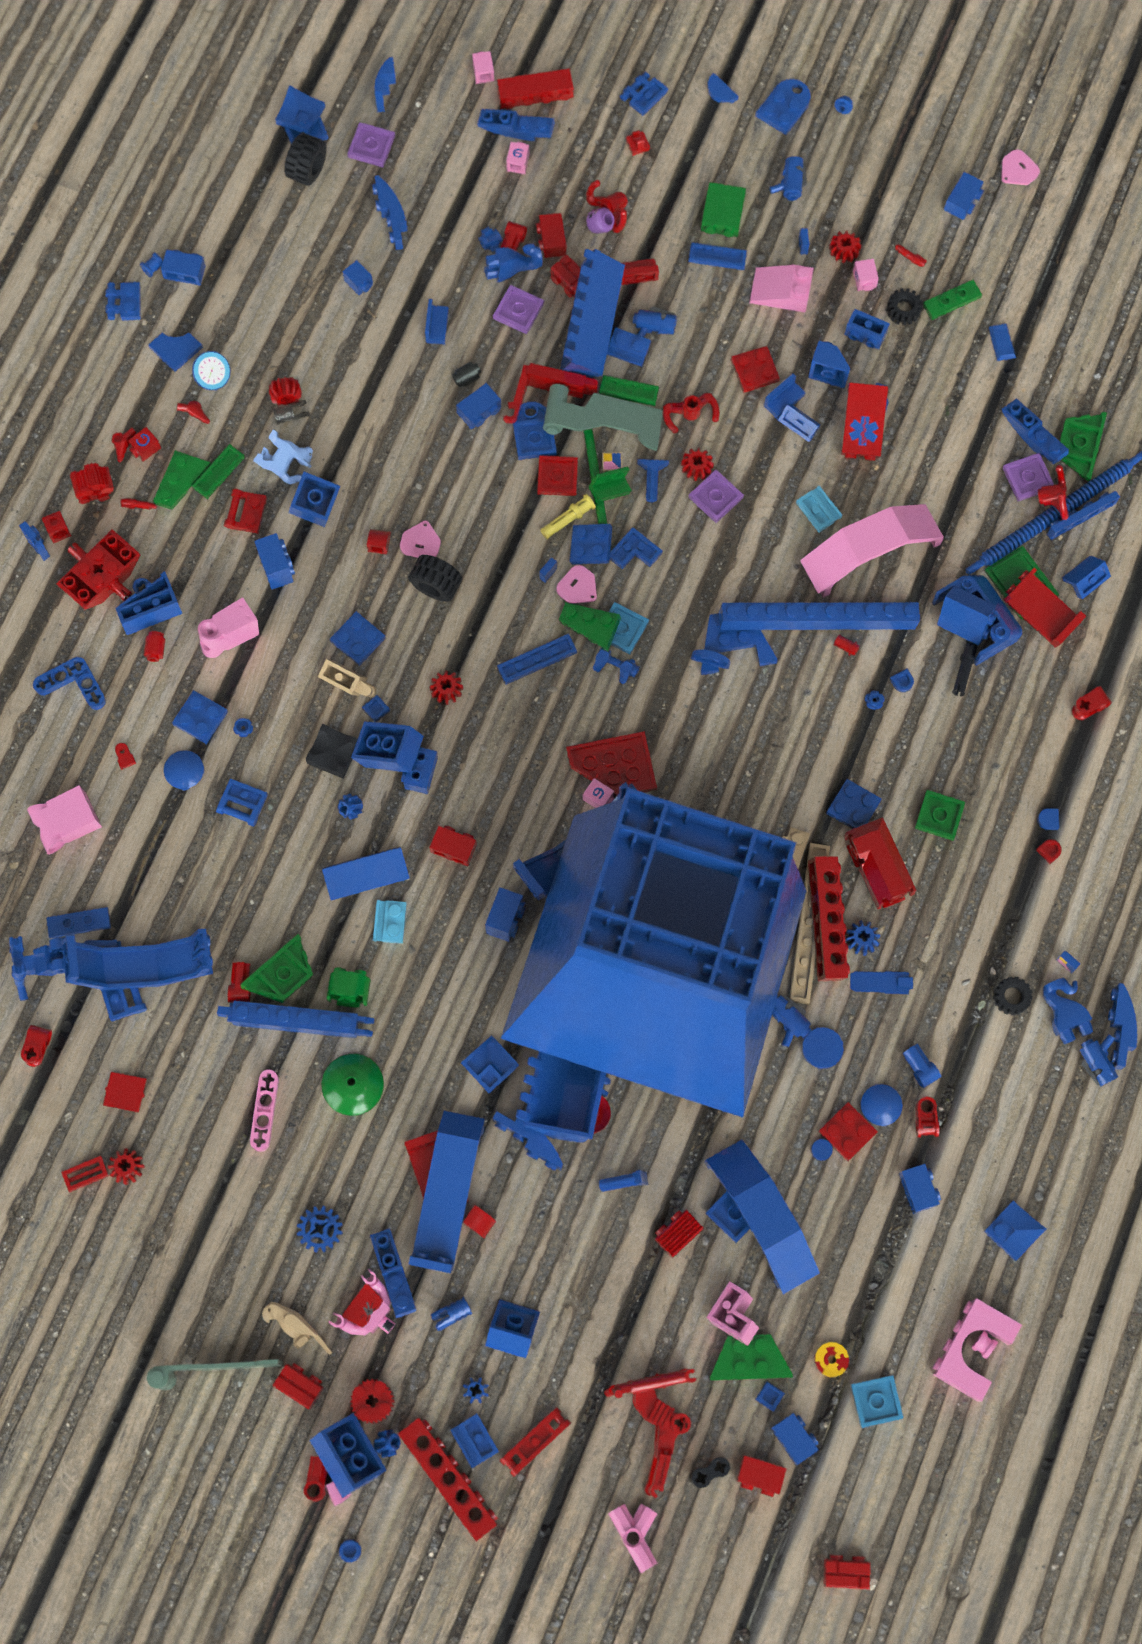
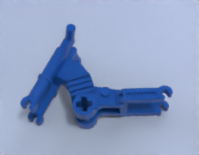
M22 936L9 938V953H11L13 962L11 974L14 978L20 1001L28 1000L25 988L26 975L53 976L65 973L61 943L65 937L50 939L49 945L33 949L34 955L23 956ZM86 940L83 942V944L102 948L122 947L121 941Z

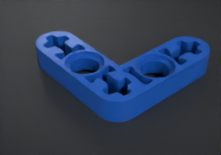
M75 657L36 677L33 681V688L39 695H48L76 681L85 700L92 709H102L106 704L104 694L86 661L81 657ZM78 663H79V665L81 666V670H80V671H78L77 669H75V668H76L75 665L78 664ZM67 668L71 670L73 675L70 676ZM64 672L66 677L64 680L58 681L55 679L56 674ZM49 677H51V679L53 680V682H54L55 684H53V685L51 684V681L49 680ZM85 679L93 681L89 688L82 687V682ZM41 682H44L45 689L40 687ZM93 691L97 698H99V703L97 704L93 702L94 699L90 694Z

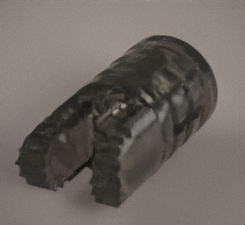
M306 399L282 407L272 408L276 424L279 425V423L309 417V412L305 411L294 415L293 408L302 407L307 404Z

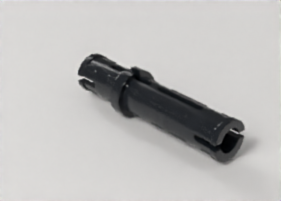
M966 640L964 652L960 655L961 663L952 693L956 696L960 692V697L965 695V689L972 664L975 663V653L978 646L975 643H970L968 640Z

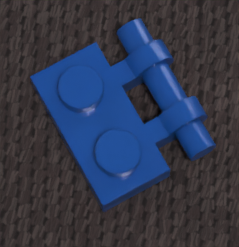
M647 72L638 75L635 78V82L631 86H627L620 95L621 100L624 102L628 98H632L629 105L642 116L668 93V88L655 77L649 82L650 75ZM639 87H643L639 92L636 91Z
M140 282L120 283V290L115 289V283H108L106 289L108 301L106 313H108V320H115V314H121L122 321L141 320ZM115 299H120V305H115Z

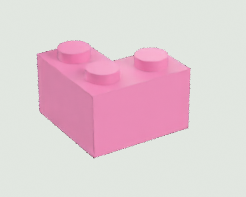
M729 1281L706 1318L714 1326L747 1346L759 1329L751 1319L744 1316L753 1298L748 1292Z

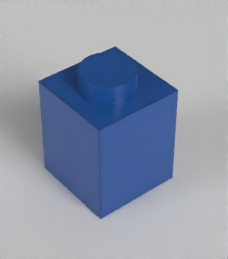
M357 260L342 271L344 281L358 295L369 291L373 285L372 275Z

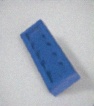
M691 242L688 262L744 270L747 250Z
M108 907L46 917L50 939L111 928Z

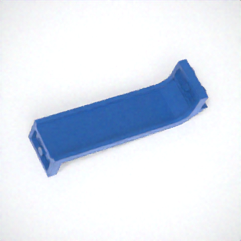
M449 1111L443 1112L437 1132L414 1249L408 1265L446 1273L453 1271L480 1138L484 1133L485 1119Z

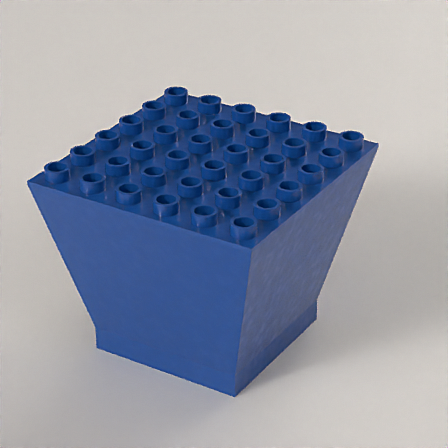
M627 788L623 799L575 815L501 1039L743 1118L807 892L793 858L797 842Z

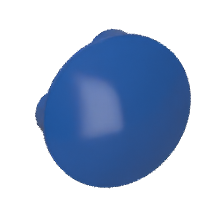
M186 750L172 754L164 765V776L171 786L184 791L199 783L205 771L201 758L194 752Z
M878 1084L865 1091L861 1099L860 1109L869 1122L878 1126H887L899 1118L903 1105L899 1093L894 1088Z

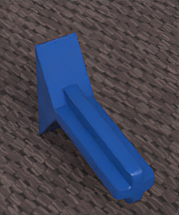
M637 459V464L647 471L646 501L650 503L656 502L658 497V471L668 466L669 460Z
M642 1170L599 1180L601 1192L631 1186L649 1185L647 1173Z

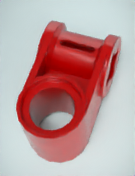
M1098 686L1076 701L1072 708V715L1077 720H1085L1093 714L1106 709L1112 704V701L1103 688Z
M32 1024L29 1026L21 1050V1058L28 1066L36 1067L42 1063L46 1049L51 1041L52 1030ZM33 1053L36 1054L35 1057H28L29 1055H33Z
M928 1096L923 1097L915 1104L917 1138H921L922 1135L939 1137L936 1101ZM925 1101L930 1104V1112H925L921 1109L922 1102Z

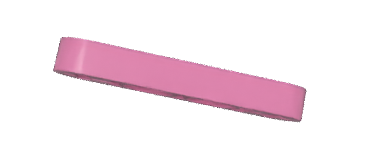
M272 1070L263 1071L258 1082L250 1144L258 1152L267 1150L271 1140L279 1078ZM271 1074V1077L275 1080L270 1082L269 1088L270 1090L273 1089V1092L268 1090L261 1091L262 1088L266 1089L267 1087L264 1078ZM263 1095L271 1096L272 1101L270 1105H261L260 1099ZM262 1115L269 1118L268 1124L264 1127L257 1124L258 1118ZM256 1129L261 1131H267V1134H262V1139L266 1142L265 1144H261V1147H258L257 1143H254V1141L258 1140L260 1136V1133L256 1132Z

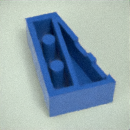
M165 571L153 583L149 582L145 585L146 588L137 595L136 593L115 608L127 635L183 614Z

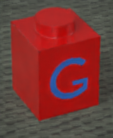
M147 427L128 440L131 454L135 458L139 457L143 462L161 449L158 439Z

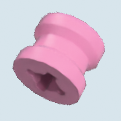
M983 1331L971 1349L979 1351L982 1357L986 1359L995 1349L998 1342L995 1339L991 1340L988 1334Z

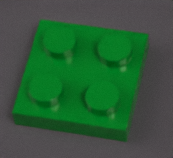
M926 790L914 829L954 841L966 802Z

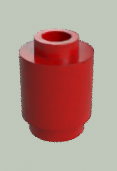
M158 631L148 632L144 647V657L148 661L158 662L164 658L166 639L163 633Z

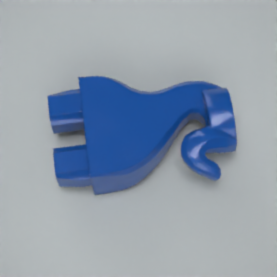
M533 243L524 245L522 248L523 252L530 257L523 256L511 248L502 247L495 249L493 255H488L485 258L487 266L484 267V272L487 280L497 278L499 283L511 278L520 271L535 270L542 267L543 259L540 247L535 246Z
M1060 978L1043 986V998L1054 1014L1052 1028L1055 1036L1059 1035L1065 1045L1076 1039L1072 1029L1078 1028L1081 1036L1084 1037L1091 1034L1093 1028L1090 1022L1092 1017L1082 1004L1056 994L1058 990H1062L1068 995L1075 994L1078 989L1077 981H1073L1071 986L1065 978Z

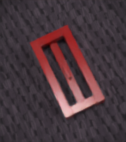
M102 1156L61 1172L68 1192L75 1191L109 1176ZM96 1163L100 1164V1166L88 1170L72 1178H68V1175L80 1171ZM101 1170L103 1172L101 1174H98L96 1176H93L89 1179H86L71 1186L72 1182L80 1180Z

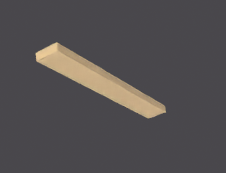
M814 843L809 845L804 882L807 892L799 919L789 999L793 1002L807 1005L810 1004L816 958L808 860L815 856H829L830 846Z

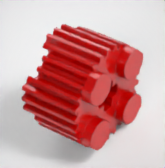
M98 463L86 464L83 470L79 472L73 471L70 474L75 497L79 500L80 504H87L97 499L98 501H106L110 498L109 494L114 490L109 468L106 466L101 467Z
M367 1379L366 1382L362 1381V1384L359 1383L352 1392L351 1398L353 1399L350 1400L352 1403L351 1407L354 1408L352 1412H356L354 1415L362 1422L366 1421L368 1424L370 1422L371 1424H379V1421L384 1422L383 1419H387V1415L390 1416V1412H393L392 1408L395 1407L393 1405L395 1403L393 1400L395 1396L392 1395L394 1392L390 1391L391 1388L387 1387L386 1383L378 1379L376 1381L374 1379H371V1381ZM370 1396L378 1398V1403H375L376 1407L374 1408L367 1403L370 1400Z

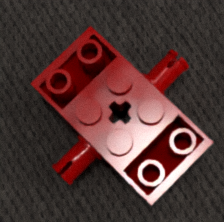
M113 529L88 553L78 546L77 543L72 544L74 549L71 546L68 548V553L79 562L56 584L84 610L102 604L113 592L122 601L127 600L126 595L128 597L132 596L133 592L128 590L123 583L130 577L141 554Z

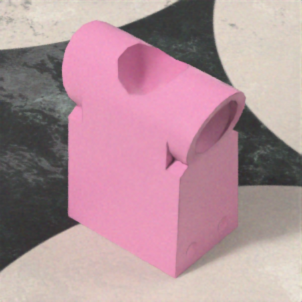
M243 597L214 614L211 619L200 622L198 625V635L202 653L206 657L215 658L224 650L228 651L259 635L257 618Z
M80 785L47 801L45 804H36L27 808L33 824L40 828V839L47 854H53L61 849L65 843L74 841L102 827L86 792Z

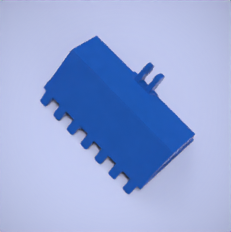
M585 249L584 257L586 259L582 262L560 370L585 375L588 378H595L603 375L625 265L597 249L593 251Z
M540 1051L537 1059L529 1057L527 1064L535 1068L534 1076L529 1074L524 1076V1082L531 1086L530 1094L521 1092L520 1100L528 1104L526 1111L517 1110L516 1118L524 1121L523 1126L532 1128L552 1139L581 1143L588 1139L591 1140L593 1138L601 1096L608 1097V1092L603 1089V1085H609L611 1080L606 1077V1073Z

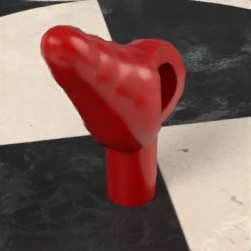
M193 400L188 404L177 403L176 410L188 412L190 416L205 424L210 423L209 418L202 410V405L198 401Z
M132 427L124 434L118 432L112 436V443L115 445L117 461L119 463L122 462L129 446L128 440L137 434Z

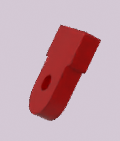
M125 743L117 744L115 752L121 770L136 764L128 746Z

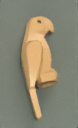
M271 1302L263 1309V1319L267 1323H270V1320H277L281 1329L294 1339L293 1345L298 1349L305 1345L313 1336L329 1355L332 1354L331 1349L300 1313L277 1302Z

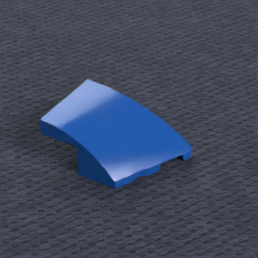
M389 57L383 63L375 79L377 113L385 112L383 96L390 95L389 84H396L393 57Z

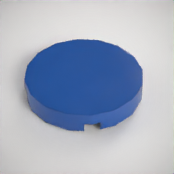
M826 1027L810 1031L802 1044V1054L805 1060L818 1069H829L835 1066L844 1052L840 1036L834 1030Z

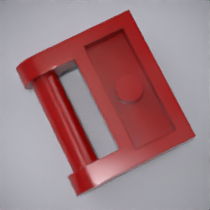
M232 489V501L224 527L259 534L267 501L266 495ZM240 499L245 500L241 520L236 522L235 518Z

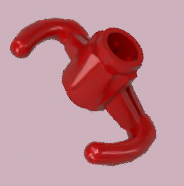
M595 180L587 189L586 200L591 206L609 209L614 216V226L611 230L615 233H620L627 221V211L624 209L628 204L627 197L623 192H615L608 196H594V190L601 185L599 180Z
M704 393L699 398L691 395L686 397L683 402L667 403L663 406L664 422L673 433H677L679 429L672 422L670 413L682 414L685 419L692 421L699 418L701 409L707 403H710L713 411L712 421L716 423L719 421L720 415L718 402L711 393Z
M1057 465L1058 484L1041 486V489H1038L1039 503L1044 504V506L1053 505L1060 512L1061 518L1067 520L1069 514L1065 499L1067 491L1063 467Z

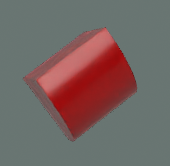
M370 529L366 544L368 552L387 554L391 532Z
M474 1205L463 1221L466 1227L483 1239H485L496 1223L495 1219L476 1205Z

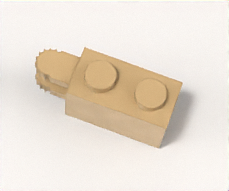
M326 659L318 675L319 678L351 695L359 696L361 694L366 697H373L377 692L376 687L366 682L367 677L334 660Z

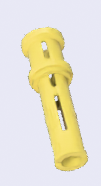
M587 494L583 495L580 501L575 504L572 503L566 512L541 528V533L546 539H549L573 520L581 519L582 515L590 509L594 510L596 508L594 502Z

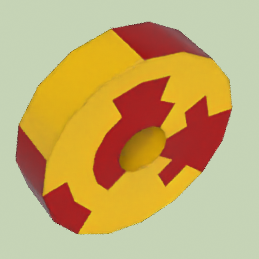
M828 1342L817 1349L814 1363L821 1374L826 1377H836L846 1371L849 1365V1356L847 1350L842 1345ZM829 1356L835 1357L834 1364L828 1362Z

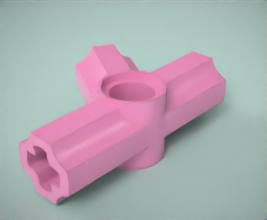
M625 1504L608 1513L640 1573L656 1565L657 1561L644 1537L657 1513L640 1504L633 1518ZM630 1532H635L639 1537V1541L635 1545H631L627 1541V1535Z

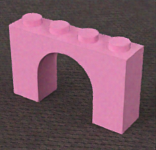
M976 1298L972 1302L968 1301L964 1307L963 1312L966 1314L962 1321L958 1320L955 1324L953 1331L956 1333L952 1340L948 1339L943 1347L945 1353L942 1359L938 1357L933 1366L935 1370L933 1375L980 1402L985 1397L992 1382L974 1372L965 1364L962 1357V1344L965 1338L974 1331H984L1010 1345L1013 1343L1022 1325Z

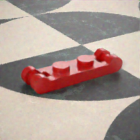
M558 1407L499 1460L503 1466L506 1465L511 1470L509 1473L513 1477L571 1424L568 1419L565 1420L560 1414L561 1411ZM553 1419L559 1425L555 1430L549 1424ZM516 1454L522 1460L518 1465L512 1459Z

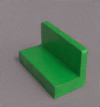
M628 466L595 475L588 487L596 503L630 494L632 490L625 478L630 471Z

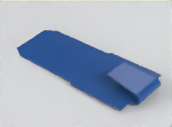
M855 971L850 974V989L855 992L909 994V990L913 989V977H909V972Z

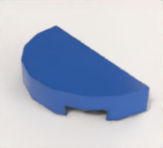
M713 72L709 77L707 85L711 98L718 103L736 102L739 96Z
M694 650L692 652L691 659L693 661L724 669H729L730 660L720 653L709 650Z

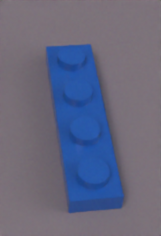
M1117 491L1110 494L1106 492L1098 498V501L1094 503L1090 501L1080 511L1074 510L1070 512L1067 520L1060 521L1058 519L1050 525L1047 536L1050 540H1053L1116 505L1120 498Z
M567 634L497 665V669L505 685L576 654L577 649L570 635Z

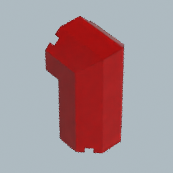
M883 817L845 833L844 839L845 841L849 840L850 843L846 846L855 867L860 866L859 871L877 909H881L882 906L887 908L906 899L904 895L908 893L910 897L917 891Z

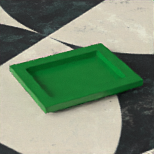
M1023 545L984 570L1004 598L1008 595L1006 591L1013 584L1017 585L1020 582L1018 578L1025 570L1030 572L1033 568L1037 569L1033 575L1057 597L1060 595ZM1014 610V612L1017 614V616L1020 618V620L1023 619V618Z

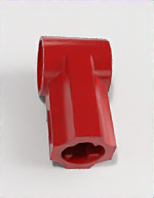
M508 221L500 248L506 247L517 251L520 243L524 242L527 226Z
M232 963L231 985L228 986V1003H234V1001L250 1002L251 992L240 987L241 983L250 976V963Z
M311 1456L307 1481L304 1486L305 1497L313 1502L323 1499L328 1473L317 1456ZM313 1485H318L320 1488V1493L316 1497H311L309 1494V1490Z

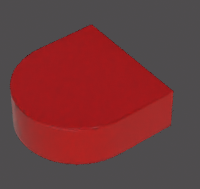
M1050 839L1040 845L1036 851L1051 864L1060 856L1062 847L1059 842Z

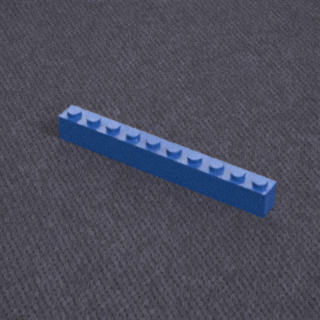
M919 602L722 603L719 610L720 630H915L920 622Z

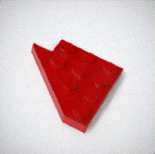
M645 731L566 747L570 768L590 781L596 779L614 790V796L616 797L619 794V787L625 782L628 786L632 783L638 791L643 793L657 790Z

